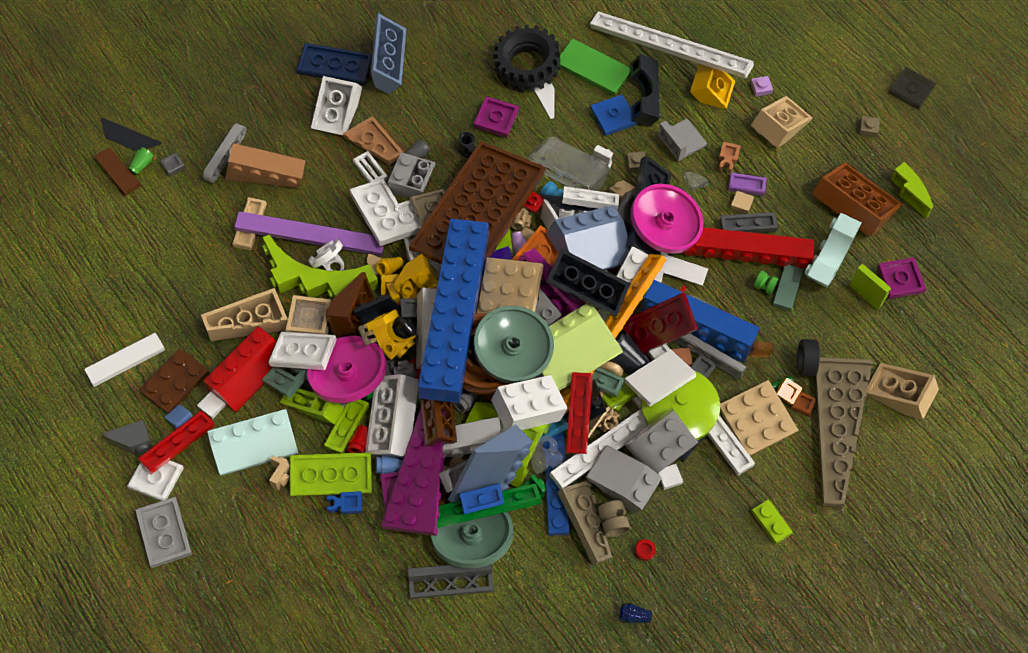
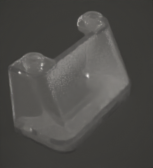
M554 136L547 137L527 157V160L546 167L544 175L569 187L599 191L610 170L606 161L595 158L560 141Z

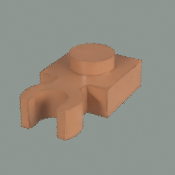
M723 141L719 160H722L719 165V171H722L723 166H727L729 168L728 173L732 172L733 163H737L740 145Z

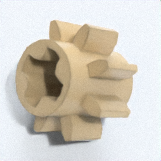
M522 208L511 227L519 231L523 230L524 227L529 228L532 217L529 215V211Z
M610 406V409L598 424V427L603 432H606L607 429L611 430L619 424L617 418L620 415Z

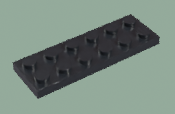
M648 156L642 157L640 161L635 198L648 186L654 184L670 185L671 173ZM631 221L628 247L632 248L633 246L648 255H661V251L650 247L639 237Z

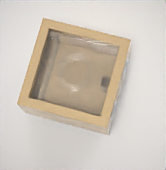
M293 295L286 332L329 335L330 324L325 314L326 309L331 304V300Z

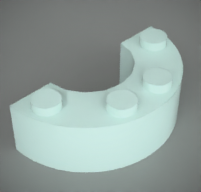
M840 213L838 219L834 217L830 225L832 231L828 239L823 240L819 247V250H821L819 256H814L812 264L808 265L804 273L808 279L828 288L861 222L843 213Z

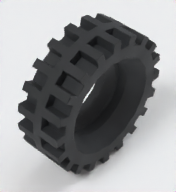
M525 25L523 29L516 26L515 31L507 30L506 36L501 35L499 43H495V51H493L495 71L497 72L498 79H502L505 86L510 84V89L515 90L518 87L520 92H524L525 89L530 88V92H534L535 87L539 86L541 90L544 88V83L547 82L550 85L552 77L556 78L558 76L557 70H560L561 67L559 43L555 41L553 34L548 35L547 29L544 28L540 31L537 25H535L534 29L529 28V25ZM523 51H534L543 57L542 64L531 70L517 69L512 65L511 61L514 56Z

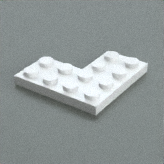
M383 178L350 189L353 201L380 246L415 235L421 229L410 200L398 204Z

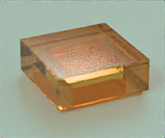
M754 342L751 348V357L770 358L773 351V343Z

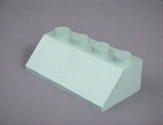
M286 409L207 431L220 476L271 462L270 458L272 455L277 458L278 456L284 458L298 454Z

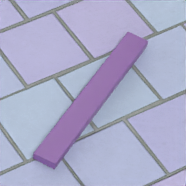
M239 211L235 223L236 231L264 236L270 234L271 237L321 246L332 240L335 243V240L338 239L343 245L342 249L382 256L384 245L380 246L374 235L252 213Z

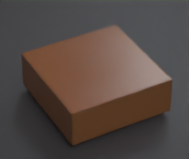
M800 392L791 410L809 417L817 398Z

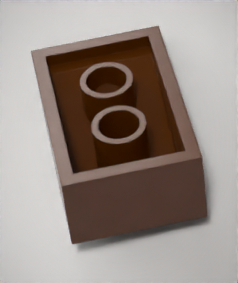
M361 272L331 301L329 308L326 309V319H328L331 331H333L336 338L360 336L358 327L362 326V322L353 309L358 308L362 303L372 302L374 299L365 272Z

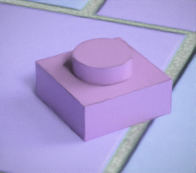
M768 76L751 79L750 83L755 97L772 94L773 88Z

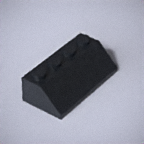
M562 248L555 255L546 278L547 283L614 317H617L631 284Z

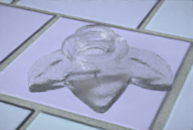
M542 436L531 457L532 467L536 474L544 472L549 466L556 469L563 464V455L557 449V441L552 436ZM545 442H550L551 446L549 449L543 447Z

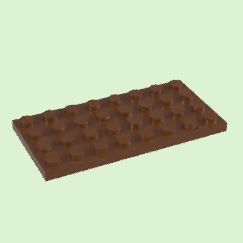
M480 141L410 243L409 251L419 255L423 254L425 258L442 264L450 218L488 222L489 239L484 262L485 267L487 257L491 258L545 174L546 167Z

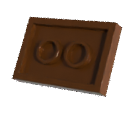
M179 348L139 391L156 406L169 414L209 374V370Z

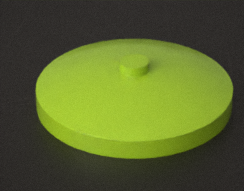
M696 372L694 379L651 407L641 399V412L645 422L649 425L672 407L694 437L699 440L706 436L715 426L720 413V400L713 384L705 376Z

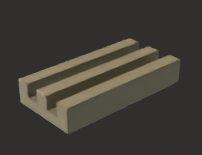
M366 324L358 327L365 345L377 342L376 338L368 340L367 336L373 335L374 332L372 330L365 333L364 329H367Z

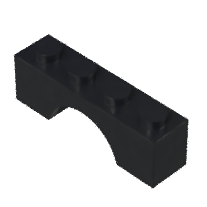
M640 54L631 62V78L641 87L643 97L632 106V121L651 127L661 116L658 60Z

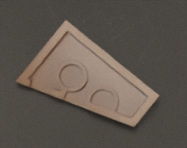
M373 116L343 133L345 139L368 151L388 165L397 161L401 152L404 153Z

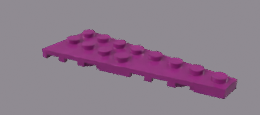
M421 408L381 526L387 530L437 536V518L440 515L438 504L439 500H441V478L439 473L443 472L444 442L440 441L433 447L425 444ZM441 408V413L446 418V412Z

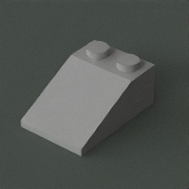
M608 445L605 446L585 477L614 500L623 501L625 508L632 513L643 510L662 479L659 474L647 465Z

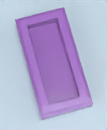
M730 173L728 191H739L745 194L764 196L767 178Z

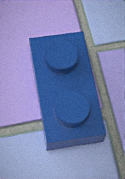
M500 483L459 493L464 514L504 504Z

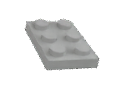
M176 497L136 509L151 568L192 555Z

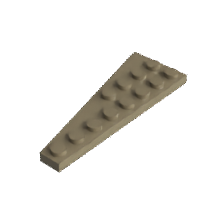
M820 357L818 373L815 376L823 506L843 507L845 504L848 481L852 469L871 366L873 364L872 360Z

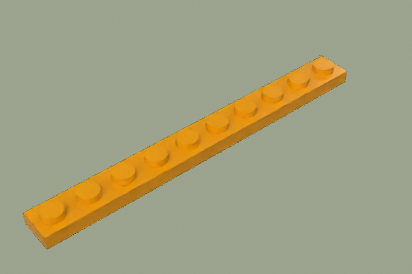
M648 255L631 281L617 317L609 315L606 319L605 324L614 338L623 329L626 321L633 314L643 295L666 262L663 255ZM571 384L559 391L567 406L565 413L569 410Z

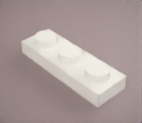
M564 186L562 203L598 209L614 205L618 211L619 194Z

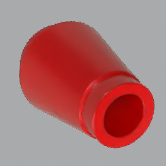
M357 426L347 443L348 453H364L366 451L367 427Z

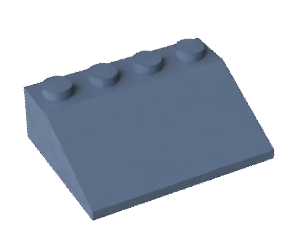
M614 205L555 219L546 233L557 252L562 248L603 270L622 266L631 250L628 247L629 239L624 221Z
M514 425L474 449L448 500L450 502L460 501L459 493L500 483L501 491L509 490L508 485L515 479L516 471L523 465L522 460L529 454V448L533 441L517 425Z

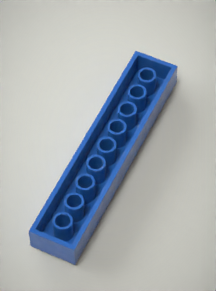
M450 218L418 385L420 399L460 403L489 239L488 222Z

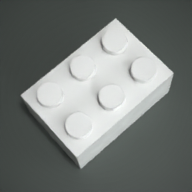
M551 375L500 386L491 399L505 430L514 425H517L521 430L558 422L567 410V406Z

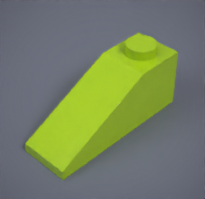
M299 388L291 398L283 395L280 401L282 405L333 425L336 424L344 409L339 403L323 400L315 393Z

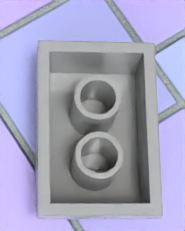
M671 407L624 443V445L637 461L658 473L691 449L698 441Z

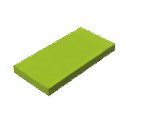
M371 453L290 455V496L341 495V492L361 491L362 494H372Z

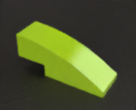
M903 162L894 170L890 180L901 188L899 196L922 216L927 218L933 208L931 198L921 179Z

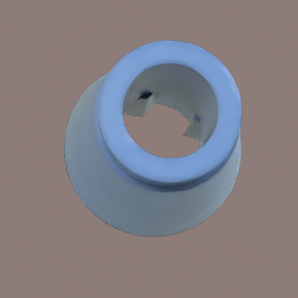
M384 455L376 457L375 472L380 474L399 472L403 459Z

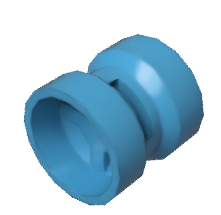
M550 181L542 188L540 195L563 197V190L558 189L557 185Z

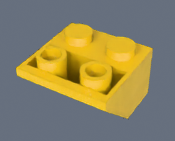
M420 254L406 263L393 286L404 299L417 298V294L422 288L437 289L440 274L424 255Z

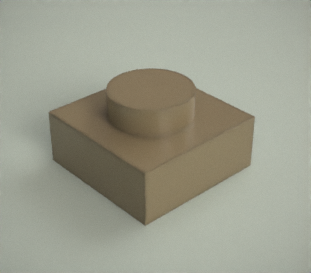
M862 116L859 134L877 137L880 119Z
M645 152L627 153L629 172L639 171L641 158L646 156Z

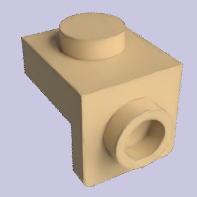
M624 180L617 182L609 188L610 193L619 194L620 201H622L625 193L630 190L636 194V188Z
M272 455L270 458L271 464L277 469L269 481L271 487L279 491L289 480L290 465L285 458L281 456L277 458Z

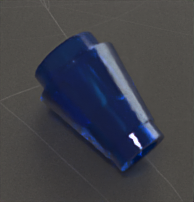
M629 602L622 604L620 620L625 623L651 622V610Z

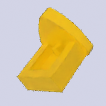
M399 274L380 276L381 295H387L386 284L390 282L395 283Z

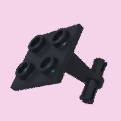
M388 294L381 295L372 302L362 303L353 311L361 319L362 325L392 310L396 309L399 312V305ZM374 334L367 336L368 339L376 338Z

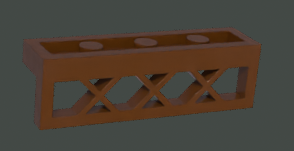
M419 372V373L417 374V375H418V384H419V379H420V374H421V372ZM420 399L425 444L431 447L440 441L455 444L457 442L452 402ZM441 408L446 412L447 419L442 415ZM444 426L449 431V436L444 435Z

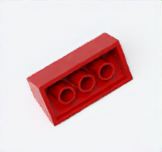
M258 326L204 380L207 391L214 393L225 402L227 407L237 413L265 384L262 379L273 367L270 366L269 359L277 343L275 339Z

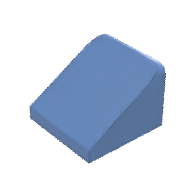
M179 404L164 418L177 429L191 419L192 414Z

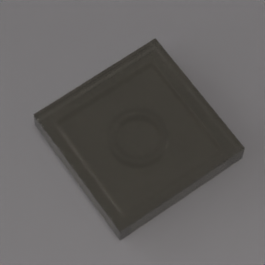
M906 67L888 93L919 110L937 83Z

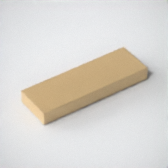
M248 197L243 212L263 215L267 203L265 200ZM237 231L232 245L235 248L251 251L257 234Z

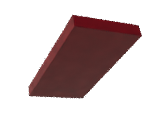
M681 293L628 318L623 329L645 354L698 330L686 294Z

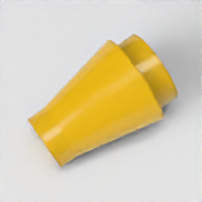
M401 257L382 258L377 262L376 270L379 275H391L403 267L404 261Z

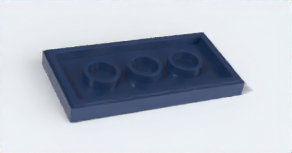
M305 43L297 67V74L317 78L325 76L365 86L372 64V54Z

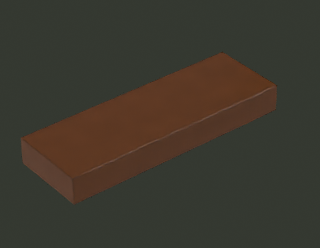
M110 147L94 156L95 160L125 196L141 187L138 180Z

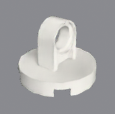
M338 239L335 240V243L332 240L316 251L318 253L315 258L311 256L308 262L313 268L323 265L329 271H334L330 265L333 262H337L341 265V269L338 271H343L344 262L337 254L343 245Z

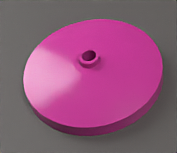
M654 184L643 189L633 201L631 207L633 227L639 237L650 247L665 253H681L690 249L700 238L703 231L701 210L694 199L682 189L668 184Z
M346 336L336 340L326 369H308L307 377L314 393L323 400L333 403H348L369 395L380 385L386 374L387 362L383 350L376 342L365 345L361 336Z

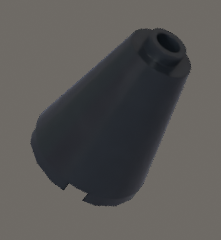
M622 329L616 341L623 352L609 360V362L618 364L624 373L631 375L650 363V361L630 335Z

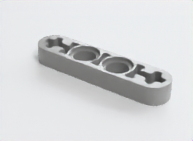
M238 123L234 124L203 173L204 180L211 183L217 180L229 161L233 143L240 144L246 134L245 126Z

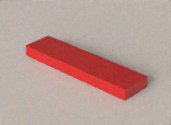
M572 372L566 453L587 454L592 373Z
M201 410L140 456L138 462L152 475L202 437L207 431L215 427L214 422Z

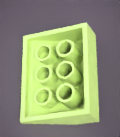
M586 303L549 326L553 335L554 351L547 368L542 374L543 376L551 375L560 391L571 384L572 372L590 373L623 352L594 306Z

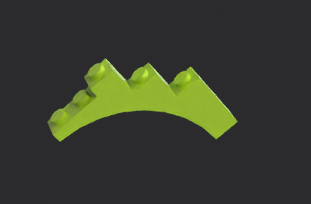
M270 234L263 237V251L266 256L269 255L271 258L269 260L272 267L270 281L273 288H278L280 294L299 286L301 293L306 294L307 297L314 298L327 292L332 301L361 272L366 273L372 291L379 288L378 279L370 264L343 271L311 268L286 255L276 245Z

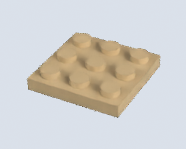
M487 257L477 314L489 313L503 306H521L535 312L543 264Z
M769 380L720 404V413L731 432L749 456L799 431Z

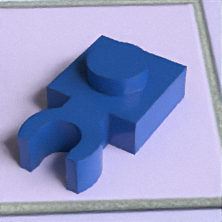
M361 491L341 492V498L333 495L327 496L328 502H335L333 506L327 507V511L330 513L336 512L338 509H341L342 514L362 513Z

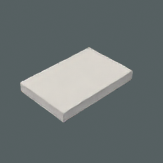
M281 332L269 359V364L274 367L325 370L337 340L336 336Z
M670 349L626 377L625 383L651 407L694 379L696 372Z

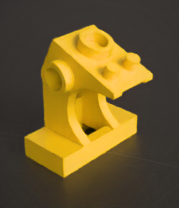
M396 309L366 323L368 330H373L383 353L391 360L396 356L399 358L403 356L415 344L413 340L416 338V335L406 339L395 335L392 326L395 319L399 317Z

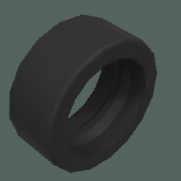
M802 339L797 350L798 374L800 376H816L820 362L819 343L817 340Z

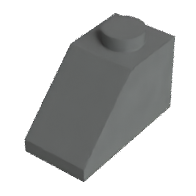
M144 420L104 433L110 445L134 455L144 454L153 447Z

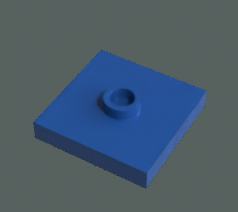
M623 94L593 104L590 107L605 136L637 125V122L632 121V110Z

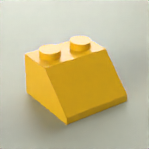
M700 64L698 65L690 93L700 103L726 109L735 80L726 72Z

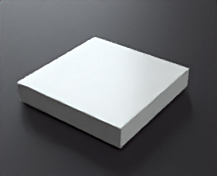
M169 461L151 475L139 464L127 487L160 502L167 500L184 467Z

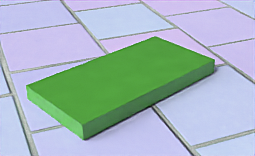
M575 39L571 40L560 55L561 69L613 96L617 94L631 75L630 67Z

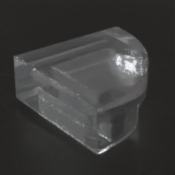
M694 172L684 173V178L691 190L708 185V180L704 176L694 174Z

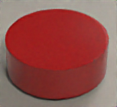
M643 539L636 544L635 554L638 559L649 561L654 557L656 547L652 541Z

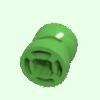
M761 271L754 284V288L758 290L763 289L765 293L771 295L779 278L775 276L770 277L766 272Z

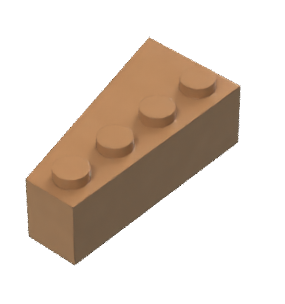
M233 143L225 180L299 188L306 160Z

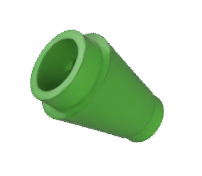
M141 147L140 150L137 149L128 169L137 175L153 161L154 155L144 147Z

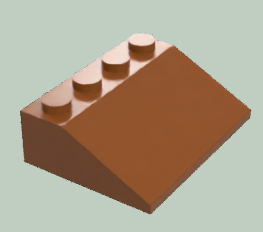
M846 162L823 176L812 193L818 201L825 203L833 212L837 214L843 213L861 222L860 231L869 237L877 233L903 205Z

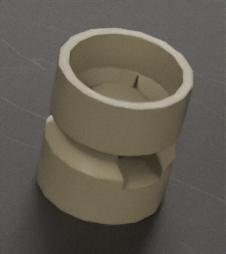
M609 501L598 507L600 519L604 521L602 526L606 537L620 536L631 530L629 520L624 516L626 510L623 501Z

